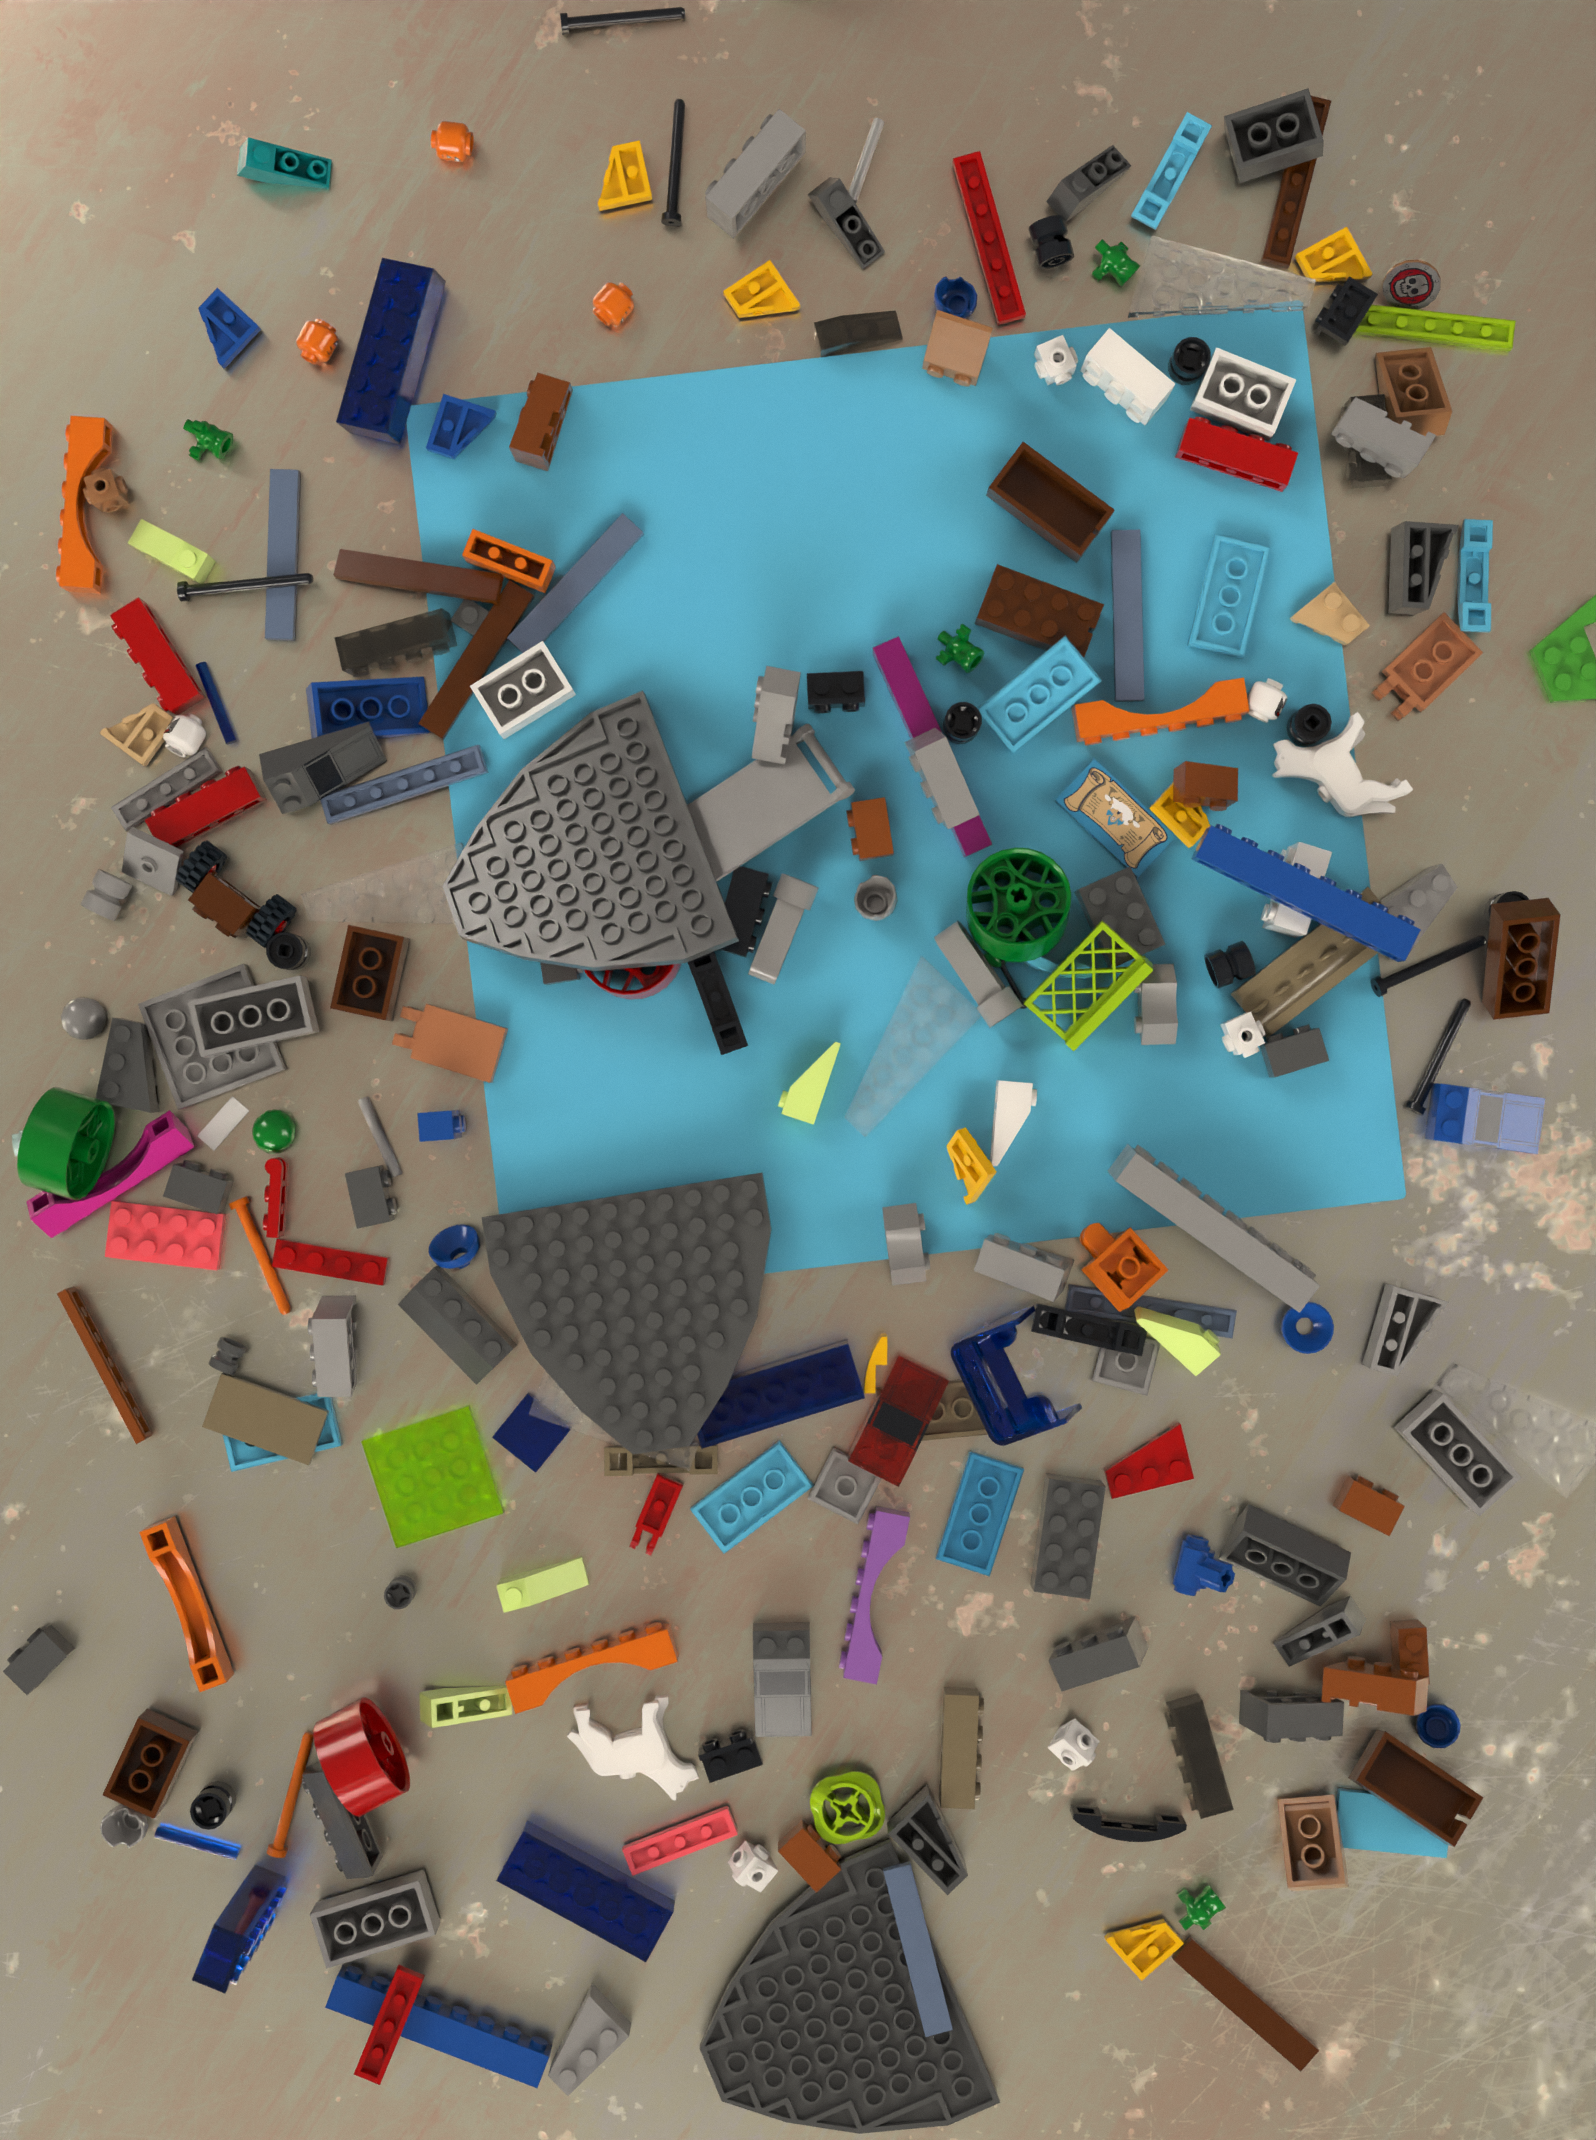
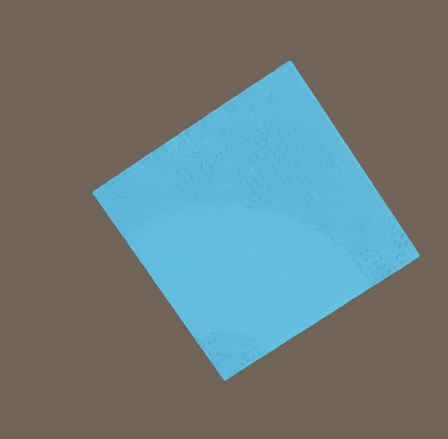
M1300 302L991 337L976 386L970 384L968 387L955 383L954 379L950 377H933L927 373V370L922 369L928 345L572 386L573 392L548 471L516 462L509 449L519 421L521 409L525 406L528 398L527 392L462 399L495 410L497 415L455 459L427 451L426 449L440 402L406 407L405 416L422 562L490 572L467 563L462 556L472 529L553 560L556 569L546 594L512 581L534 595V599L516 627L622 513L644 533L636 544L544 642L576 695L511 736L503 739L473 693L443 740L445 755L480 745L489 772L449 785L457 860L477 825L523 767L589 713L640 691H644L686 803L687 805L756 760L752 758L757 723L753 722L758 677H764L766 666L801 672L791 736L803 725L810 724L815 731L814 736L845 781L850 782L855 789L851 796L836 802L741 865L745 868L769 874L768 881L773 882L769 897H763L760 908L765 909L761 926L755 924L753 936L757 937L754 952H748L745 958L720 950L714 951L748 1046L721 1055L688 962L681 965L673 981L657 994L643 999H625L604 991L587 976L585 971L584 973H579L580 980L545 985L543 983L540 962L523 960L467 941L476 1019L508 1028L493 1082L483 1081L499 1214L763 1172L772 1227L764 1273L766 1274L889 1259L882 1207L916 1203L918 1214L923 1213L925 1230L920 1232L923 1253L928 1252V1254L980 1249L984 1239L990 1234L994 1235L995 1233L1005 1235L1011 1241L1022 1244L1080 1237L1082 1230L1093 1223L1102 1224L1109 1233L1123 1232L1130 1227L1134 1231L1177 1226L1116 1182L1108 1173V1169L1127 1144L1134 1149L1137 1145L1141 1146L1156 1159L1154 1162L1156 1165L1160 1161L1179 1175L1177 1180L1181 1181L1184 1177L1202 1192L1200 1195L1202 1198L1205 1194L1209 1195L1225 1209L1223 1213L1226 1214L1230 1210L1239 1218L1399 1200L1406 1196L1383 996L1378 997L1374 993L1370 982L1371 979L1377 976L1381 977L1378 953L1272 1034L1282 1033L1283 1037L1294 1034L1293 1029L1308 1024L1311 1029L1319 1028L1329 1061L1274 1078L1268 1075L1260 1046H1258L1259 1052L1246 1058L1242 1054L1234 1055L1232 1051L1228 1052L1222 1041V1037L1225 1034L1220 1024L1246 1013L1231 993L1251 977L1242 980L1234 977L1232 984L1217 989L1207 971L1204 955L1219 949L1226 952L1228 946L1244 941L1251 953L1257 973L1304 936L1293 938L1262 928L1264 921L1261 920L1262 911L1266 904L1270 905L1271 899L1192 860L1191 858L1201 838L1192 847L1188 848L1176 837L1150 866L1136 878L1165 942V945L1142 956H1145L1152 964L1174 965L1177 980L1176 1008L1178 1019L1176 1044L1141 1045L1140 1033L1135 1034L1134 1017L1138 1016V993L1134 992L1075 1051L1065 1044V1040L1028 1007L1017 1009L989 1028L976 1009L979 1005L934 939L935 936L957 921L961 922L972 937L966 919L967 889L971 876L979 864L990 855L1010 848H1030L1044 853L1063 869L1069 881L1071 906L1064 936L1056 947L1041 957L1059 965L1091 932V928L1074 892L1123 870L1125 867L1063 810L1055 800L1093 759L1099 762L1147 809L1172 784L1174 768L1185 761L1238 768V801L1227 807L1224 811H1212L1209 806H1201L1210 826L1215 827L1216 824L1223 825L1232 830V836L1240 840L1242 837L1249 838L1258 843V849L1266 853L1268 850H1272L1281 854L1283 849L1287 850V847L1297 842L1331 851L1332 855L1325 877L1337 883L1335 887L1343 891L1351 889L1358 893L1366 887L1370 888L1362 815L1349 818L1339 814L1330 801L1326 803L1322 800L1317 792V789L1320 787L1313 781L1292 777L1274 778L1272 776L1277 771L1274 765L1277 752L1273 744L1281 740L1291 741L1286 727L1292 714L1305 705L1318 704L1327 709L1331 716L1332 724L1330 731L1316 743L1309 746H1301L1291 741L1295 746L1302 748L1313 747L1337 737L1346 727L1350 717L1342 644L1334 641L1327 635H1320L1314 632V629L1300 623L1296 624L1290 620L1294 614L1335 582L1303 306ZM1109 328L1175 383L1168 399L1146 425L1131 420L1126 414L1127 410L1119 403L1115 405L1110 402L1104 395L1105 391L1097 385H1090L1083 378L1081 368L1088 352ZM1063 335L1068 347H1073L1078 358L1077 367L1074 374L1071 375L1072 379L1061 385L1052 383L1047 386L1045 379H1040L1035 369V362L1037 360L1034 353L1038 345ZM1188 337H1197L1208 345L1211 356L1217 347L1296 379L1274 435L1267 442L1273 445L1283 443L1292 447V451L1298 452L1288 486L1283 492L1175 458L1185 424L1189 418L1203 417L1211 421L1212 425L1218 427L1225 425L1190 410L1203 375L1196 383L1191 385L1178 384L1170 377L1168 362L1180 341ZM1238 430L1239 434H1243L1246 436L1249 435L1248 433ZM1022 442H1025L1115 510L1109 521L1097 537L1094 538L1092 544L1077 563L986 496L989 486ZM1140 529L1144 701L1115 702L1111 531ZM1215 534L1271 547L1243 659L1187 646ZM998 564L1104 604L1084 657L1102 681L1014 753L1008 749L983 718L980 730L972 741L966 744H956L947 738L980 814L979 816L992 842L991 846L964 857L951 828L947 829L943 823L938 824L931 810L935 806L930 797L926 798L920 782H923L920 774L914 771L910 763L909 756L911 755L904 742L911 738L875 661L873 647L899 636L938 725L944 734L943 721L952 705L958 702H968L978 708L1046 652L1040 648L975 624L996 565ZM504 577L501 593L510 579ZM426 593L437 690L439 692L474 636L451 622V618L464 599ZM474 601L487 611H490L494 605L492 603ZM961 624L971 629L968 641L984 650L983 659L972 672L966 673L954 660L948 662L945 666L936 660V656L940 655V651H945L946 648L944 644L937 640L942 631H946L954 637L958 635L956 630L960 629ZM507 640L485 676L521 655L522 652ZM863 671L865 707H859V711L843 712L842 708H831L830 713H814V709H808L807 673ZM1243 677L1247 696L1255 682L1262 681L1266 683L1268 678L1282 684L1281 691L1287 695V701L1279 717L1275 720H1269L1268 723L1245 714L1242 716V720L1237 722L1225 723V719L1214 720V725L1199 728L1197 723L1186 725L1185 730L1169 732V728L1157 729L1158 734L1141 736L1140 732L1129 734L1130 738L1113 741L1112 737L1101 738L1102 743L1085 745L1084 741L1077 742L1072 715V707L1075 704L1104 700L1114 707L1132 713L1163 714L1181 709L1193 703L1204 695L1215 682ZM805 741L797 744L829 793H833L837 789ZM1353 748V749L1350 751V754L1352 755V757H1353V759H1354V761H1355V763H1356V760H1355V751H1354V748ZM885 797L894 855L859 861V856L853 855L851 838L856 837L854 827L848 826L846 810H851V802ZM734 871L717 881L724 902L726 901ZM1028 871L1025 875L1026 878L1039 883L1042 878L1041 875ZM783 873L812 884L819 889L811 909H805L776 983L773 985L748 975L778 899L773 894ZM872 875L888 878L895 886L898 900L893 913L879 921L865 919L856 910L854 902L859 884L869 880ZM999 879L995 882L1001 887L1009 884L1005 879ZM980 886L977 891H982L984 889ZM1042 900L1040 902L1043 907L1047 908L1054 905L1050 900ZM991 901L972 904L973 911L993 912ZM1311 919L1307 933L1320 923ZM1051 923V925H1052L1053 928H1055L1056 925L1058 924V923ZM981 924V925H982L984 928H986L988 924ZM1003 925V927L1012 930L1010 926ZM1042 925L1029 931L1035 939L1046 935ZM1094 938V947H1095V948H1099V946H1098V944H1097V942H1096V940H1095V938ZM1091 942L1085 949H1091ZM977 944L981 952L984 954L985 951ZM1095 953V968H1108L1102 953ZM1079 954L1074 959L1092 968V954ZM1135 959L1116 967H1128ZM1006 962L1005 964L1023 998H1027L1049 976L1023 962ZM656 966L642 967V972L645 975H651L656 970ZM992 967L1005 987L1010 986L1002 970ZM614 969L610 988L622 990L630 973ZM605 970L594 971L597 979L603 983ZM1116 972V978H1117L1122 972ZM1098 973L1097 977H1095L1096 988L1109 987L1113 983V973ZM1057 977L1055 979V989H1072V979ZM636 978L630 990H638L644 987ZM1092 978L1075 979V988H1093ZM1052 983L1046 989H1052ZM1093 993L1076 994V1008H1088L1093 1003ZM1096 993V999H1097L1102 993ZM1052 994L1039 995L1033 1003L1040 1009H1053ZM1055 994L1056 1009L1073 1008L1072 994ZM1073 1013L1056 1014V1023L1064 1031L1073 1023ZM1076 1013V1019H1077L1082 1013ZM1046 1014L1053 1020V1014ZM1243 1032V1033H1242V1039L1245 1040L1246 1035H1245V1033ZM834 1042L841 1043L814 1125L781 1114L783 1108L778 1107L783 1090L789 1092L790 1086ZM996 1080L1033 1083L1032 1089H1037L1036 1106H1031V1112L998 1166H993L997 1171L976 1202L966 1205L963 1196L968 1195L964 1180H957L954 1164L946 1147L957 1130L966 1127L987 1159L990 1160Z

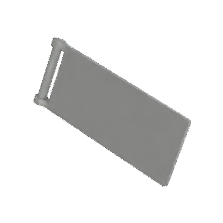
M810 724L803 725L791 736L785 765L756 759L688 804L716 881H719L836 802L846 799L854 793V787L850 782H846L814 736L815 731ZM805 741L837 789L833 793H829L797 744Z

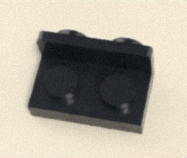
M1349 276L1345 284L1338 283L1329 298L1333 300L1330 308L1323 307L1314 322L1319 325L1314 333L1319 336L1322 331L1346 346L1378 294Z
M863 671L807 673L808 709H814V713H830L831 708H842L843 712L859 711V707H865Z
M744 1729L734 1731L729 1734V1738L718 1741L717 1738L708 1740L702 1744L698 1751L699 1760L703 1763L709 1783L763 1765L752 1730L747 1732Z

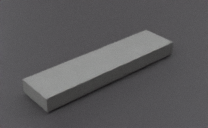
M205 747L112 806L111 809L125 831L128 832L131 827L136 828L144 823L145 819L151 817L150 813L156 808L171 806L176 802L175 799L177 797L193 792L203 783L212 780L223 773L210 750Z

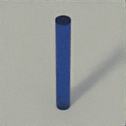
M200 662L195 666L226 745L235 743L237 741L208 665L206 662Z
M159 1826L154 1838L232 1860H237L240 1851L238 1848Z

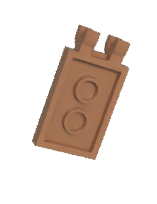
M1443 612L1382 671L1387 678L1371 693L1379 701L1393 689L1403 700L1391 712L1396 720L1399 721L1411 712L1414 707L1420 712L1425 710L1483 652Z
M426 1004L424 1011L410 1006L402 1007L400 1017L416 1021L412 1036L395 1033L392 1041L393 1045L412 1049L410 1057L412 1059L485 1082H493L508 1028L431 1004Z

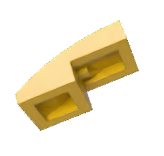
M880 1334L869 1355L864 1376V1393H875L876 1365H887V1334Z

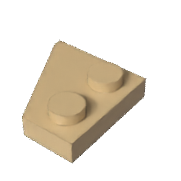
M1335 582L1290 618L1292 622L1314 629V632L1323 636L1327 635L1345 646L1370 626Z
M152 703L141 709L139 713L123 718L122 722L110 728L102 729L100 734L146 767L164 743L163 734L173 716Z

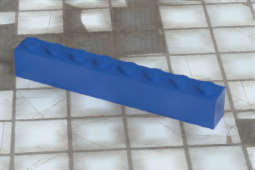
M1216 824L1215 827L1211 825L1206 828L1191 858L1192 860L1397 962L1406 961L1421 930L1413 926L1415 921L1403 915L1395 917L1387 913L1389 909L1386 906L1377 902L1369 904L1361 900L1363 896L1351 889L1343 891L1335 887L1337 883L1325 876L1317 878L1309 874L1311 870L1301 864L1294 863L1292 866L1283 861L1285 858L1283 855L1272 850H1268L1266 853L1257 848L1258 843L1246 837H1242L1240 840L1232 836V830L1223 825Z
M342 1965L325 2008L374 2026L391 1983L384 1977H372L364 1974L358 1967ZM420 1994L416 1996L400 2035L411 2041L538 2088L552 2049V2045L548 2044L542 2037L527 2036L515 2027L498 2025L489 2017H477L469 2014L463 2007H451L443 2004L437 1997H425Z

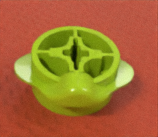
M851 1771L839 1776L826 1777L819 1781L811 1792L810 1808L814 1816L815 1827L819 1835L827 1842L846 1844L858 1839H867L874 1836L883 1826L885 1808L881 1799L880 1788L875 1779L867 1773ZM840 1787L854 1788L849 1794L832 1792ZM861 1794L865 1796L869 1803L870 1816L864 1813L865 1809L859 1805L858 1799ZM825 1800L831 1803L830 1806L837 1813L834 1822L827 1814ZM848 1803L851 1804L852 1808L845 1812L843 1810L844 1806ZM848 1821H853L857 1824L862 1823L861 1826L856 1828L842 1827Z

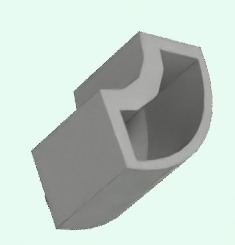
M1153 964V971L1133 991L1138 993V1016L1134 1017L1135 1034L1140 1033L1141 1045L1176 1044L1178 1028L1176 1008L1177 980L1173 964Z
M916 1203L882 1207L892 1286L926 1281L925 1270L931 1268L928 1252L923 1253L920 1231L925 1230L923 1213L918 1214Z

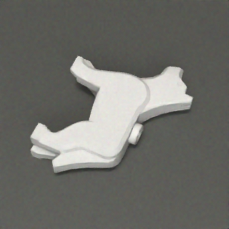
M1358 712L1349 717L1346 727L1337 737L1319 745L1302 748L1295 746L1290 740H1281L1273 744L1277 752L1274 761L1277 771L1272 776L1274 778H1302L1317 783L1320 787L1317 789V792L1322 800L1326 803L1330 801L1337 812L1345 817L1351 818L1377 813L1394 814L1396 807L1388 803V801L1405 796L1413 790L1406 779L1400 781L1397 778L1391 782L1390 786L1374 780H1363L1350 754V751L1363 740L1366 734L1362 729L1365 721Z
M668 1694L658 1695L654 1701L644 1703L642 1708V1727L616 1735L606 1726L590 1718L591 1714L590 1709H588V1703L574 1705V1716L578 1723L579 1731L572 1729L567 1737L579 1748L592 1770L598 1775H619L621 1779H629L635 1777L637 1772H641L657 1782L674 1801L677 1800V1793L684 1791L688 1782L699 1779L696 1767L692 1763L680 1761L669 1746L663 1726L664 1711L669 1704Z

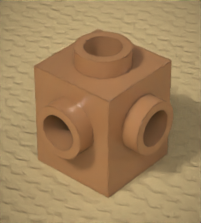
M99 468L92 471L90 476L84 477L86 487L83 488L85 498L89 504L94 505L101 512H112L121 506L129 504L126 496L128 492L126 482L122 476H118L112 469Z

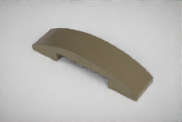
M691 1443L690 1446L634 1455L622 1445L604 1447V1476H633V1474L651 1473L718 1474V1445Z

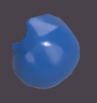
M945 276L935 286L934 303L937 310L967 319L976 309L978 295L973 285L962 277L948 279Z
M1432 1704L1427 1706L1425 1712L1418 1715L1416 1730L1423 1743L1432 1748H1446L1457 1740L1461 1723L1455 1711L1443 1704Z

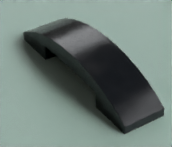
M715 952L689 961L688 965L694 977L721 1055L748 1046Z
M1042 1304L1036 1305L1031 1332L1142 1356L1147 1335V1331L1143 1327Z
M1070 1805L1072 1818L1078 1824L1098 1835L1120 1841L1150 1842L1175 1836L1185 1831L1187 1827L1182 1815L1154 1813L1153 1824L1105 1820L1102 1819L1098 1807Z

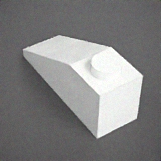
M996 1080L990 1162L993 1166H998L1031 1112V1106H1036L1037 1089H1032L1033 1083Z

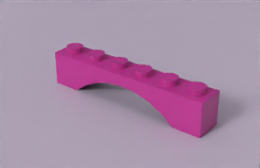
M170 1110L145 1126L143 1134L134 1149L121 1162L102 1173L95 1186L85 1197L80 1200H72L42 1191L26 1201L30 1219L50 1238H53L194 1148L189 1129Z

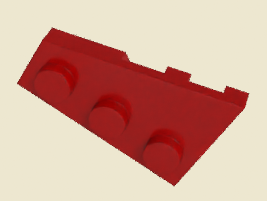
M1179 1422L1159 1437L1156 1436L1150 1440L1149 1443L1140 1449L1129 1453L1104 1469L1112 1499L1194 1479L1182 1427Z

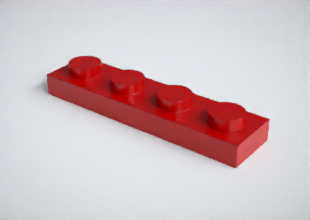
M278 1238L276 1239L272 1267L383 1286L386 1281L390 1257Z
M398 1965L354 2075L378 2085L381 2084L425 1975Z

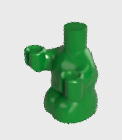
M1102 239L1095 246V249L1102 255L1100 266L1092 272V275L1098 281L1110 273L1116 279L1119 286L1122 287L1140 267L1137 262L1133 261L1126 254L1129 248L1123 242L1110 247Z
M187 419L183 429L194 434L197 440L196 446H191L189 449L190 457L200 460L205 450L208 449L212 451L216 458L222 459L230 450L234 437L232 433L221 430L207 421L200 422L195 420L193 422Z
M961 624L960 629L956 630L958 635L954 637L946 631H942L937 640L944 644L946 648L945 651H940V655L936 656V660L944 666L954 660L966 673L972 672L983 659L984 650L968 641L971 629Z
M1209 1885L1196 1898L1189 1894L1186 1889L1177 1894L1182 1903L1186 1905L1187 1914L1179 1920L1185 1931L1193 1924L1201 1926L1205 1930L1212 1924L1210 1919L1216 1913L1226 1908Z

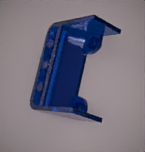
M1034 1305L995 1320L960 1339L951 1348V1358L987 1434L995 1444L1005 1446L1064 1425L1082 1409L1081 1404L1078 1403L1056 1411L1052 1402L1043 1395L1027 1398L1004 1348L1015 1342L1017 1338L1015 1326L1022 1323L1035 1312Z

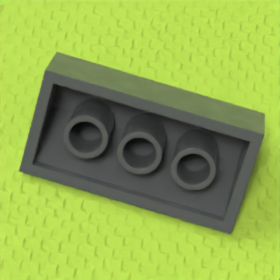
M434 1267L398 1304L476 1385L517 1346L442 1267Z
M1248 1504L1236 1519L1219 1555V1559L1321 1607L1347 1579L1351 1552Z
M320 1761L308 1766L302 1774V1785L307 1794L310 1793L314 1801L313 1811L318 1820L321 1819L325 1827L324 1837L329 1846L332 1845L334 1848L337 1868L340 1872H344L346 1879L368 1878L372 1876L383 1856L365 1814L360 1817L354 1816L343 1806L331 1788Z

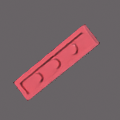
M727 1805L624 1845L622 1851L631 1874L634 1876L738 1835V1830Z

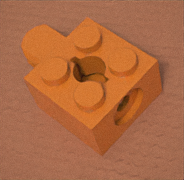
M1093 1223L1084 1228L1080 1233L1079 1240L1081 1244L1094 1257L1081 1270L1119 1312L1129 1308L1168 1271L1167 1267L1131 1227L1121 1232L1116 1238L1100 1223Z

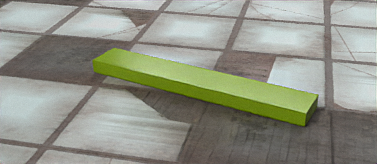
M1371 305L1354 334L1510 352L1513 349L1516 321Z

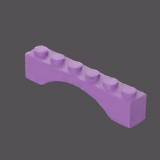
M876 1506L874 1513L869 1512L866 1529L871 1530L869 1541H863L861 1557L865 1558L863 1569L858 1568L855 1585L860 1586L858 1596H852L850 1613H854L852 1624L847 1623L844 1640L849 1641L847 1652H841L839 1668L843 1669V1678L877 1685L882 1651L874 1636L870 1622L871 1595L875 1582L885 1564L905 1545L910 1520L909 1512Z

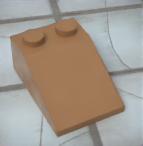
M937 310L922 369L927 370V373L933 377L942 378L946 376L953 378L954 382L961 386L968 387L970 384L976 386L993 328Z
M1426 347L1376 353L1375 362L1381 409L1388 412L1386 417L1400 425L1404 420L1412 423L1410 429L1426 436L1428 431L1436 436L1445 435L1452 414V408L1432 348Z
M1335 1795L1277 1799L1288 1889L1291 1891L1349 1887Z

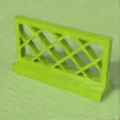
M1102 920L1026 998L1023 1004L1065 1040V1044L1075 1051L1153 971V964ZM1104 930L1112 938V948H1095L1094 938ZM1115 941H1116L1121 947L1115 948ZM1091 942V949H1085ZM1128 952L1135 960L1128 967H1116L1115 953ZM1095 953H1112V968H1095ZM1079 954H1092V968L1075 969L1074 959ZM1071 963L1072 969H1065ZM1116 972H1122V973L1116 978ZM1092 973L1093 988H1075V974ZM1095 973H1113V983L1109 987L1096 988ZM1060 974H1072V989H1055V979ZM1052 983V989H1046ZM1093 993V1003L1088 1008H1076V994ZM1096 993H1102V994L1096 999ZM1052 994L1053 1009H1040L1033 1003L1039 995ZM1055 994H1072L1073 1008L1056 1009ZM1073 1013V1023L1066 1031L1056 1023V1014ZM1076 1013H1082V1014L1076 1019ZM1046 1014H1053V1020Z

